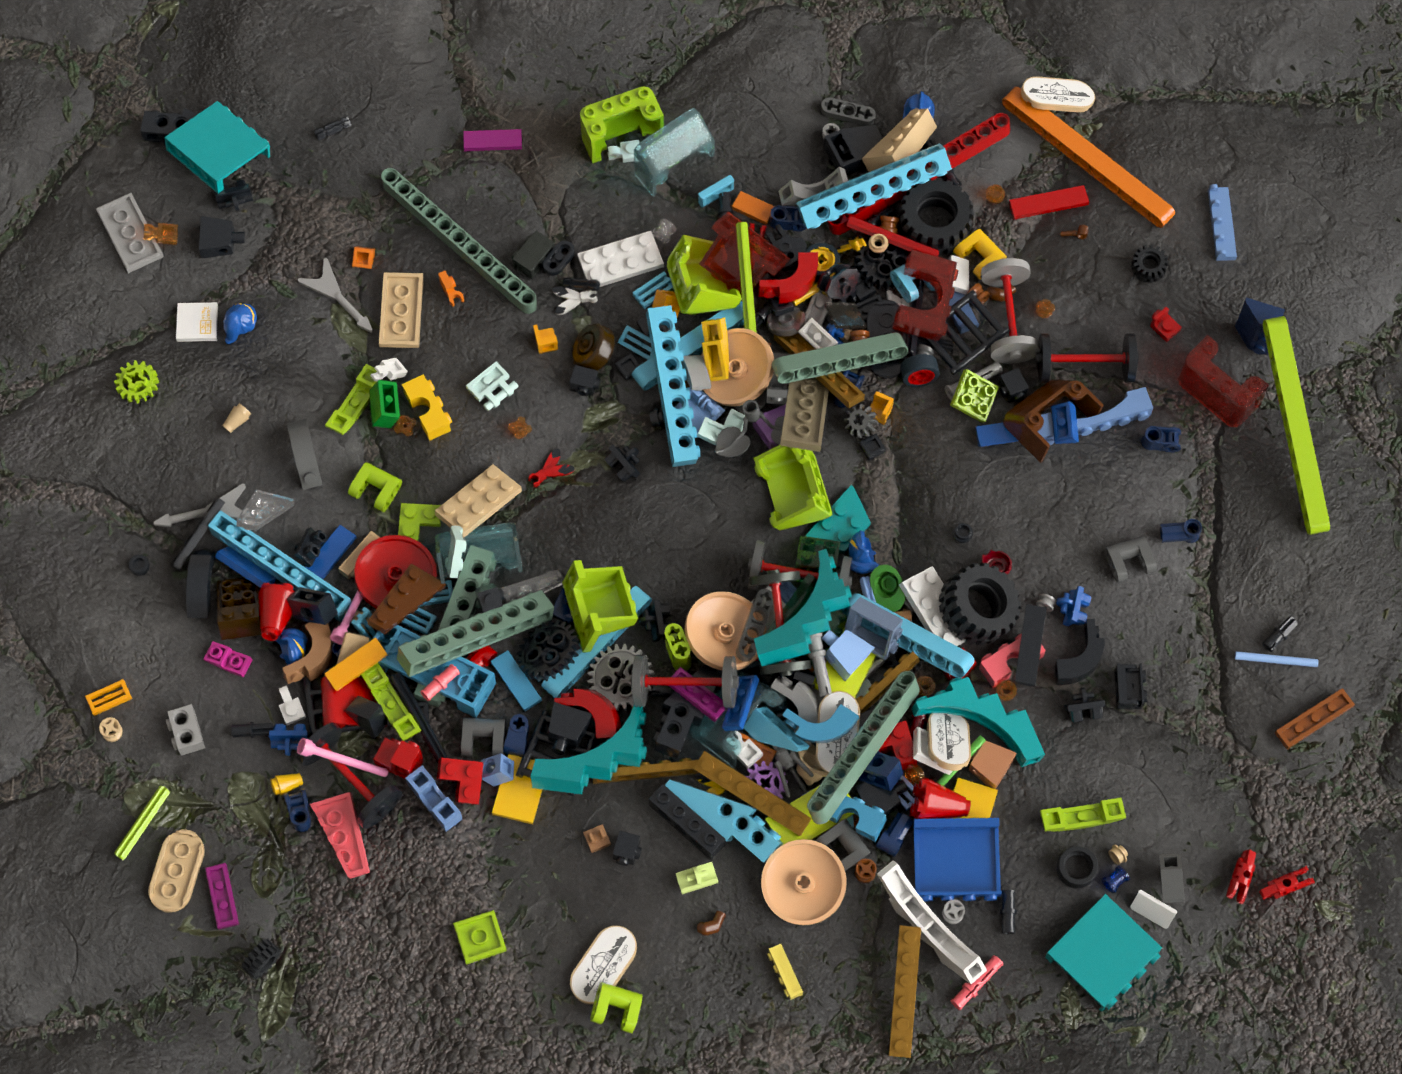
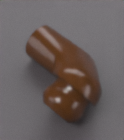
M1011 284L1013 295L1016 292V288ZM993 286L987 288L986 291L990 293V299L1000 302L1005 301L1004 289Z
M716 911L713 920L700 922L697 925L698 933L705 936L717 933L726 914Z

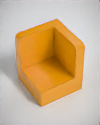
M657 289L652 308L671 305L672 312L675 311L678 318L680 308L675 292Z
M533 325L539 354L558 350V341L554 329L538 330V326Z
M876 391L870 406L872 408L871 412L877 414L873 419L884 425L893 408L894 398Z

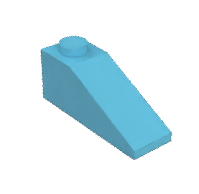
M767 706L756 708L744 726V729L752 739L795 752L807 750L810 747L803 739L797 737L795 732Z

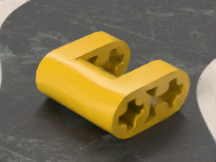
M981 229L974 231L953 250V253L960 258H965L975 249L980 253L984 260L973 270V274L979 280H981V270L986 264L995 260L1006 259L1007 257Z

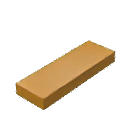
M375 637L324 674L334 689L338 691L387 657L388 654Z

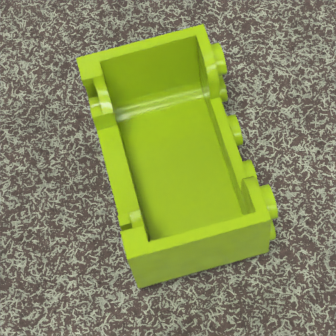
M639 87L587 105L580 112L581 137L592 163L601 161V152L607 149L606 140L639 129L642 136H646V134L651 135L655 141L664 138V115L653 91L649 87Z

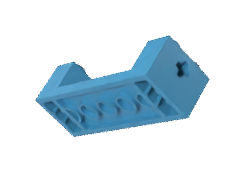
M399 625L386 634L377 631L374 638L378 639L388 654L387 657L378 662L385 673L390 668L427 686L433 681L435 675H440L450 664H453L460 674L447 684L446 689H441L438 693L456 701L458 710L477 718L496 685L493 672L463 657H458L409 677L397 660L398 647L405 642L419 639L421 636Z

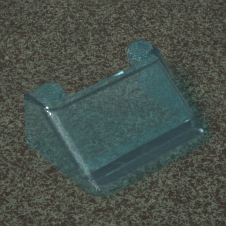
M737 673V676H738V677H739V676H747V675H745V674H743V673ZM759 681L747 719L762 701L771 707L779 706L781 709H784L787 697L771 688V686ZM721 687V688L719 689V691L715 694V695L718 696L721 700H723V699H722V687ZM727 710L716 722L705 715L700 727L692 724L690 728L692 737L731 767L735 768L737 757L741 752V743L734 737L738 730L725 731L722 728Z

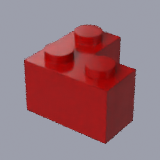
M899 722L878 751L882 754L891 753V756L900 760L902 770L916 767L918 761L913 759V741L907 722Z
M384 738L373 759L376 766L385 768L390 773L405 780L408 775L418 769L424 762L419 745L412 741L405 742L401 740L400 742L394 738L391 740Z
M439 758L436 780L457 782L455 803L478 805L484 762Z

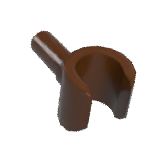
M1079 225L1078 231H1061V236H1076L1084 240L1089 232L1088 226Z

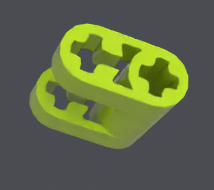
M365 462L351 483L348 495L359 499L368 484H371L381 489L374 508L385 512L398 493L402 480Z
M669 624L665 628L666 650L674 669L678 670L681 667L687 671L691 667L689 643L679 624ZM671 630H674L678 633L671 634Z
M601 982L596 992L590 1021L602 1024L606 1017L608 1005L625 1009L621 1022V1031L632 1034L637 1024L643 996L642 994Z

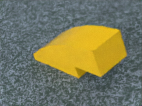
M725 317L705 320L701 322L704 336L702 347L710 382L726 380L729 375V349Z

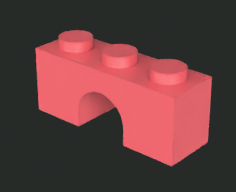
M1021 634L1011 644L1005 643L998 648V652L993 655L989 653L981 659L982 662L980 663L979 670L992 688L1010 678L1012 671L1007 665V660L1011 658L1018 659ZM1042 644L1039 659L1044 657L1046 651Z

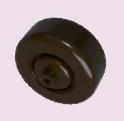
M591 323L584 327L573 345L572 357L574 363L578 366L597 371L609 361L614 350L615 336L612 330L599 323Z

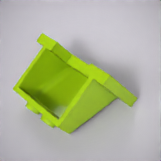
M581 560L573 561L562 584L576 632L579 635L578 638L581 640L582 652H591L599 636L635 625L638 620L636 604L632 600L630 585L626 581L622 566L584 569Z

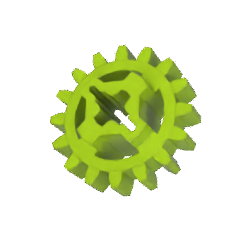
M134 360V365H130L127 362V368L120 367L122 373H116L118 379L114 381L117 387L116 390L121 395V398H127L129 403L135 399L138 404L142 398L146 402V396L153 397L152 390H158L156 384L159 383L156 370H153L152 365L146 367L145 361H142L140 365H138L137 360ZM145 374H147V375L149 376V379H150V380H147V378L145 377ZM124 383L128 386V390L125 389Z

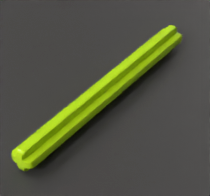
M747 222L736 223L744 329L756 332Z

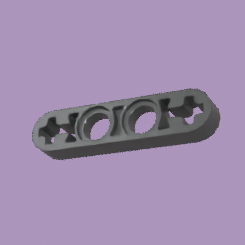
M761 589L753 600L736 649V655L741 661L748 662L752 660L757 652L754 638L748 636L747 630L752 629L756 631L757 637L763 635L773 606L772 591L768 589ZM765 596V597H766V603H765L764 606L762 607V606H760L761 603H762V600H763L762 597ZM753 613H761L763 615V620H756L753 616ZM747 643L751 644L748 649V655L744 654V648L747 646Z

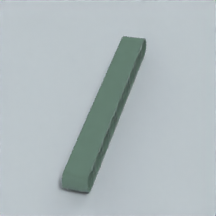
M904 671L897 676L808 801L807 808L814 823L820 825L830 820L919 694L920 688L913 672Z

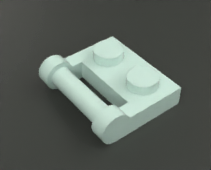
M456 525L451 526L449 554L445 560V567L450 578H458L459 571H462L463 568L462 552L466 550V540L462 537L463 528Z

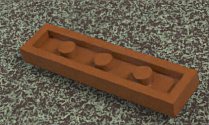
M1342 688L1276 730L1275 734L1288 750L1353 708L1355 704Z

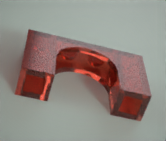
M911 250L906 259L904 275L929 282L936 290L938 301L936 307L930 310H920L900 305L896 310L892 329L938 341L942 335L945 336L948 324H945L946 317H949L951 312L949 301L953 298L955 288L952 287L953 281H956L959 272L956 269L957 262Z

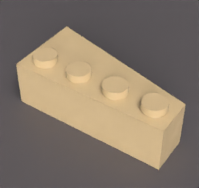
M928 108L911 110L902 121L862 158L869 172L920 151L937 128Z

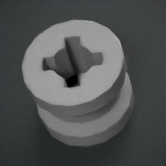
M958 900L948 901L942 912L944 920L949 924L959 923L963 919L965 907Z

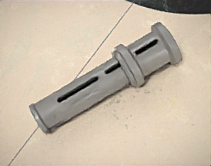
M995 361L975 374L988 380L1003 372L1000 363ZM959 381L945 386V392L951 401Z
M822 633L810 635L812 644H809L810 653H808V657L813 662L819 696L824 697L832 694L824 659L826 650L823 649L821 637L823 635Z

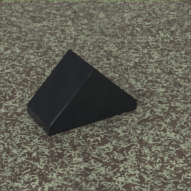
M356 696L344 710L373 739H376L388 725L382 706L361 696Z

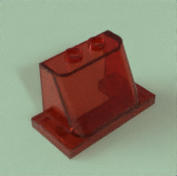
M727 212L712 226V229L719 235L699 264L709 271L712 277L726 284L729 290L733 288L739 290L742 296L736 223L742 221L730 212ZM748 227L754 291L759 284V280H762L767 272L775 276L787 265L790 258Z

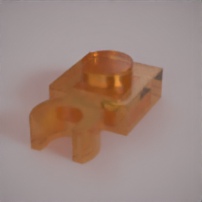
M158 223V227L144 224V231L150 232L144 233V240L156 238L157 243L177 245V224Z

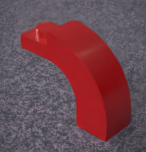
M798 252V269L789 278L782 280H759V297H779V304L792 302L803 297L815 283L818 269V252Z
M578 688L574 689V696L573 693H561L560 698H554V702L562 705L586 708L594 717L596 738H611L622 728L615 706L608 698L597 691Z

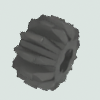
M860 404L859 409L855 405L852 406L853 412L846 411L850 417L844 418V422L849 423L845 426V429L851 430L850 435L852 436L857 433V437L862 438L864 433L865 436L869 437L870 433L868 430L873 432L876 430L872 424H878V421L873 419L877 414L871 412L872 408L870 406L865 408L864 404ZM860 417L863 418L862 425L858 424L860 422Z

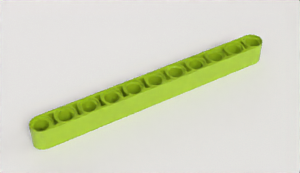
M1285 316L1263 320V330L1305 528L1308 535L1327 532L1330 530V521L1288 323Z

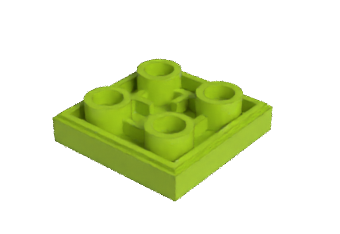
M965 369L962 372L950 406L984 423L987 420L999 386Z

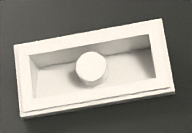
M812 317L798 331L815 349L838 344Z
M1139 890L1130 906L1135 912L1165 929L1169 927L1177 913V910L1142 890Z

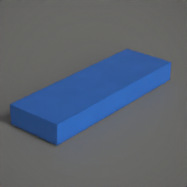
M339 525L321 547V552L313 565L309 568L306 566L305 568L321 579H324L355 541L356 535Z
M229 546L217 551L216 559L261 588L263 583H275L276 577Z
M756 675L739 676L735 707L727 709L722 728L725 731L743 730L759 682V678Z

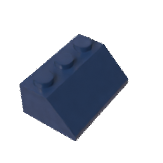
M1246 297L1235 328L1249 350L1254 351L1256 354L1268 355L1263 320L1281 317L1285 309Z

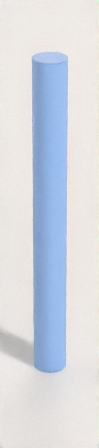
M1235 651V660L1318 667V659Z

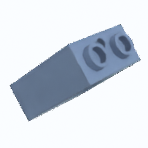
M859 597L849 610L845 630H849L875 647L871 653L886 660L890 654H894L898 649L899 643H897V640L903 632L901 628L903 619ZM865 618L889 631L888 640L862 627V619Z

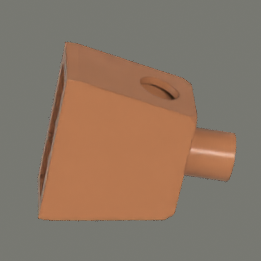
M985 741L981 748L971 756L972 762L969 766V771L985 785L996 789L1017 753Z

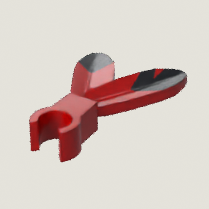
M555 449L548 456L543 470L541 469L537 473L530 474L528 481L536 478L538 481L534 482L533 487H538L547 477L566 476L573 473L575 468L568 464L557 465L560 459V450Z

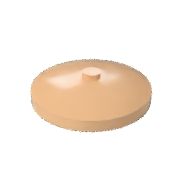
M735 328L727 330L729 349L728 379L712 381L711 389H703L711 399L725 406H741L748 400L758 398L768 387L774 372L771 366L774 361V355L767 341L752 330ZM702 352L701 356L705 363L704 353Z
M713 592L696 601L685 621V636L695 656L706 665L718 670L723 669L725 656H735L737 670L752 664L758 658L757 652L752 660L748 662L741 661L736 655V649L752 603L746 598L731 592ZM753 613L756 620H763L761 613ZM765 626L763 635H764V634H767L766 626ZM752 629L747 630L749 637H757L756 631ZM747 643V646L744 648V654L748 655V649L751 644Z
M806 839L794 840L776 849L768 858L761 878L763 896L770 909L781 919L796 925L817 924L833 915L844 899L847 886L845 869L839 857L826 845Z

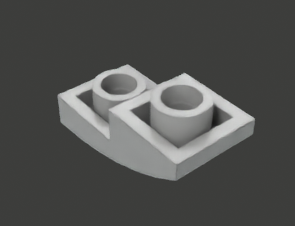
M683 356L684 361H681V364L686 369V381L690 388L696 391L711 389L709 374L702 356Z

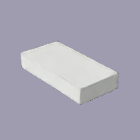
M954 255L948 258V289L967 294L969 291V260Z

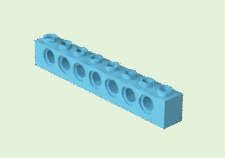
M939 143L798 201L796 205L803 224L807 229H814L823 222L838 219L840 215L854 213L857 211V208L873 205L875 201L881 198H890L893 196V193L907 191L915 184H924L932 177L943 176L952 168L945 148ZM928 162H932V166L925 169V165ZM914 169V173L911 176H907V172ZM892 177H896V181L889 184V180ZM878 184V188L875 191H871V187ZM855 192H860L858 198H852ZM838 199H842V203L839 206H834ZM819 207H824L823 212L816 213Z
M671 305L648 308L646 318L672 467L696 464L698 457H700L699 445L695 444L697 430L695 426H692L691 421L694 418L693 408L689 407L688 404L690 390L685 387L687 373L685 368L682 369L681 361H684L682 349L679 350L678 347L680 333L679 330L675 329L674 324L677 323L676 312H672ZM665 325L668 327L669 331L662 332L659 329V326ZM669 344L672 350L665 351L662 345ZM672 363L675 369L669 370L665 364ZM675 382L679 388L672 389L669 387V383ZM672 402H680L682 408H674ZM681 420L685 423V427L679 428L675 422ZM679 440H686L689 446H680Z
M220 510L209 523L208 527L211 535L276 577L280 582L291 584L294 591L302 587L331 593L338 612L333 618L339 622L342 621L351 604V599L223 511Z

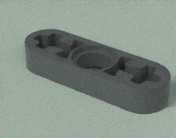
M830 97L825 98L821 103V113L826 117L862 126H870L875 121L876 113L871 107ZM829 105H832L831 110H827ZM850 108L854 113L852 115H845L843 110ZM866 114H869L868 119L864 118Z

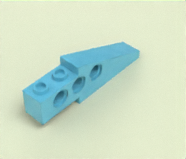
M669 780L665 784L667 788L721 834L726 841H732L735 837L763 863H766L771 854L782 846L783 842L779 840L781 836L773 829L769 831L764 826L765 822L757 815L753 817V814L758 809L675 780ZM727 804L732 807V812L728 816L723 811ZM742 818H745L748 822V826L745 829H741L739 826V821ZM759 831L764 837L761 843L755 841V835Z

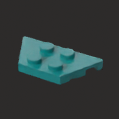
M852 485L831 507L832 516L818 521L802 539V544H812L820 546L821 549H832L835 552L845 554L849 550V543L853 535L860 530L865 532L871 522Z

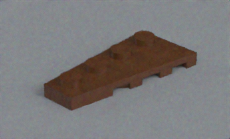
M410 564L368 619L367 624L383 634L388 633L401 623L407 615L415 612L420 605L432 599L433 595L445 589L446 583Z

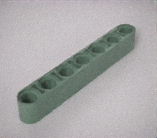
M890 333L779 357L772 362L771 366L778 382L786 384L901 359L908 353V348L899 333Z

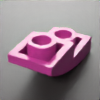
M212 641L203 658L206 662L243 678L253 660L250 656L233 651L230 647Z

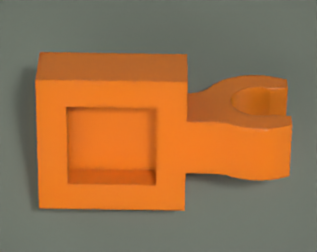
M446 271L438 273L440 284L449 298L450 305L452 307L455 306L454 298H460L461 302H464L463 294L460 291L454 290L456 284L453 277H448Z

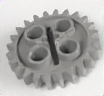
M615 644V650L612 651L608 646V653L605 654L603 651H600L602 657H594L597 663L590 664L594 671L587 673L593 678L587 680L590 685H594L590 688L591 690L597 691L608 698L617 711L620 706L627 711V705L630 704L632 708L634 705L632 689L627 695L621 692L626 686L632 688V675L629 673L633 668L635 656L642 655L643 652L638 650L635 653L634 646L628 650L626 644L620 649ZM618 660L621 662L618 668H611L613 661ZM626 661H629V664L625 668ZM648 662V669H650L653 665L651 662ZM649 670V677L655 674L654 671ZM624 674L625 679L621 678L619 681L617 676ZM606 679L613 680L612 685L609 687H603V682ZM618 686L616 694H613V691ZM651 686L648 687V691H652Z

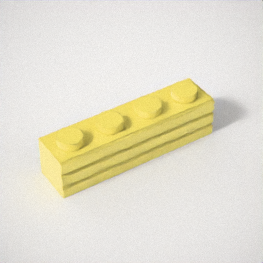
M779 944L769 948L768 958L774 963L773 969L780 976L778 979L780 984L785 987L784 993L786 997L792 1000L803 995L801 986L782 945Z

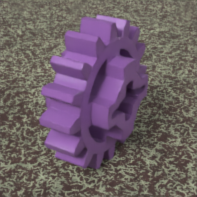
M762 761L761 767L755 763L753 765L754 770L748 768L747 772L750 775L746 777L751 780L753 779L760 786L762 785L761 780L766 781L772 777L768 784L770 788L765 787V789L781 799L784 798L780 793L785 792L777 767L773 768V762L766 766L765 762ZM763 770L770 771L768 775H761L758 772ZM776 776L779 781V789L774 786Z

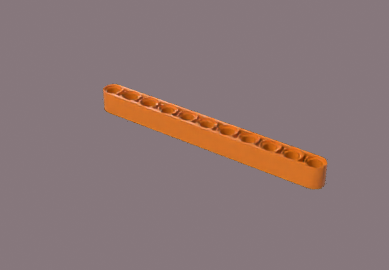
M1014 87L1002 99L1003 106L1155 226L1162 228L1175 215V210L1169 203L1051 111L1034 108L1031 106L1032 103L1026 102L1021 96V88Z

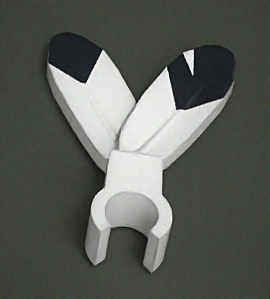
M562 286L552 289L556 296L568 299L556 308L555 313L557 315L569 312L579 305L581 301L582 303H595L598 301L596 296L593 298L589 297L591 294L596 295V291L589 290L579 293Z

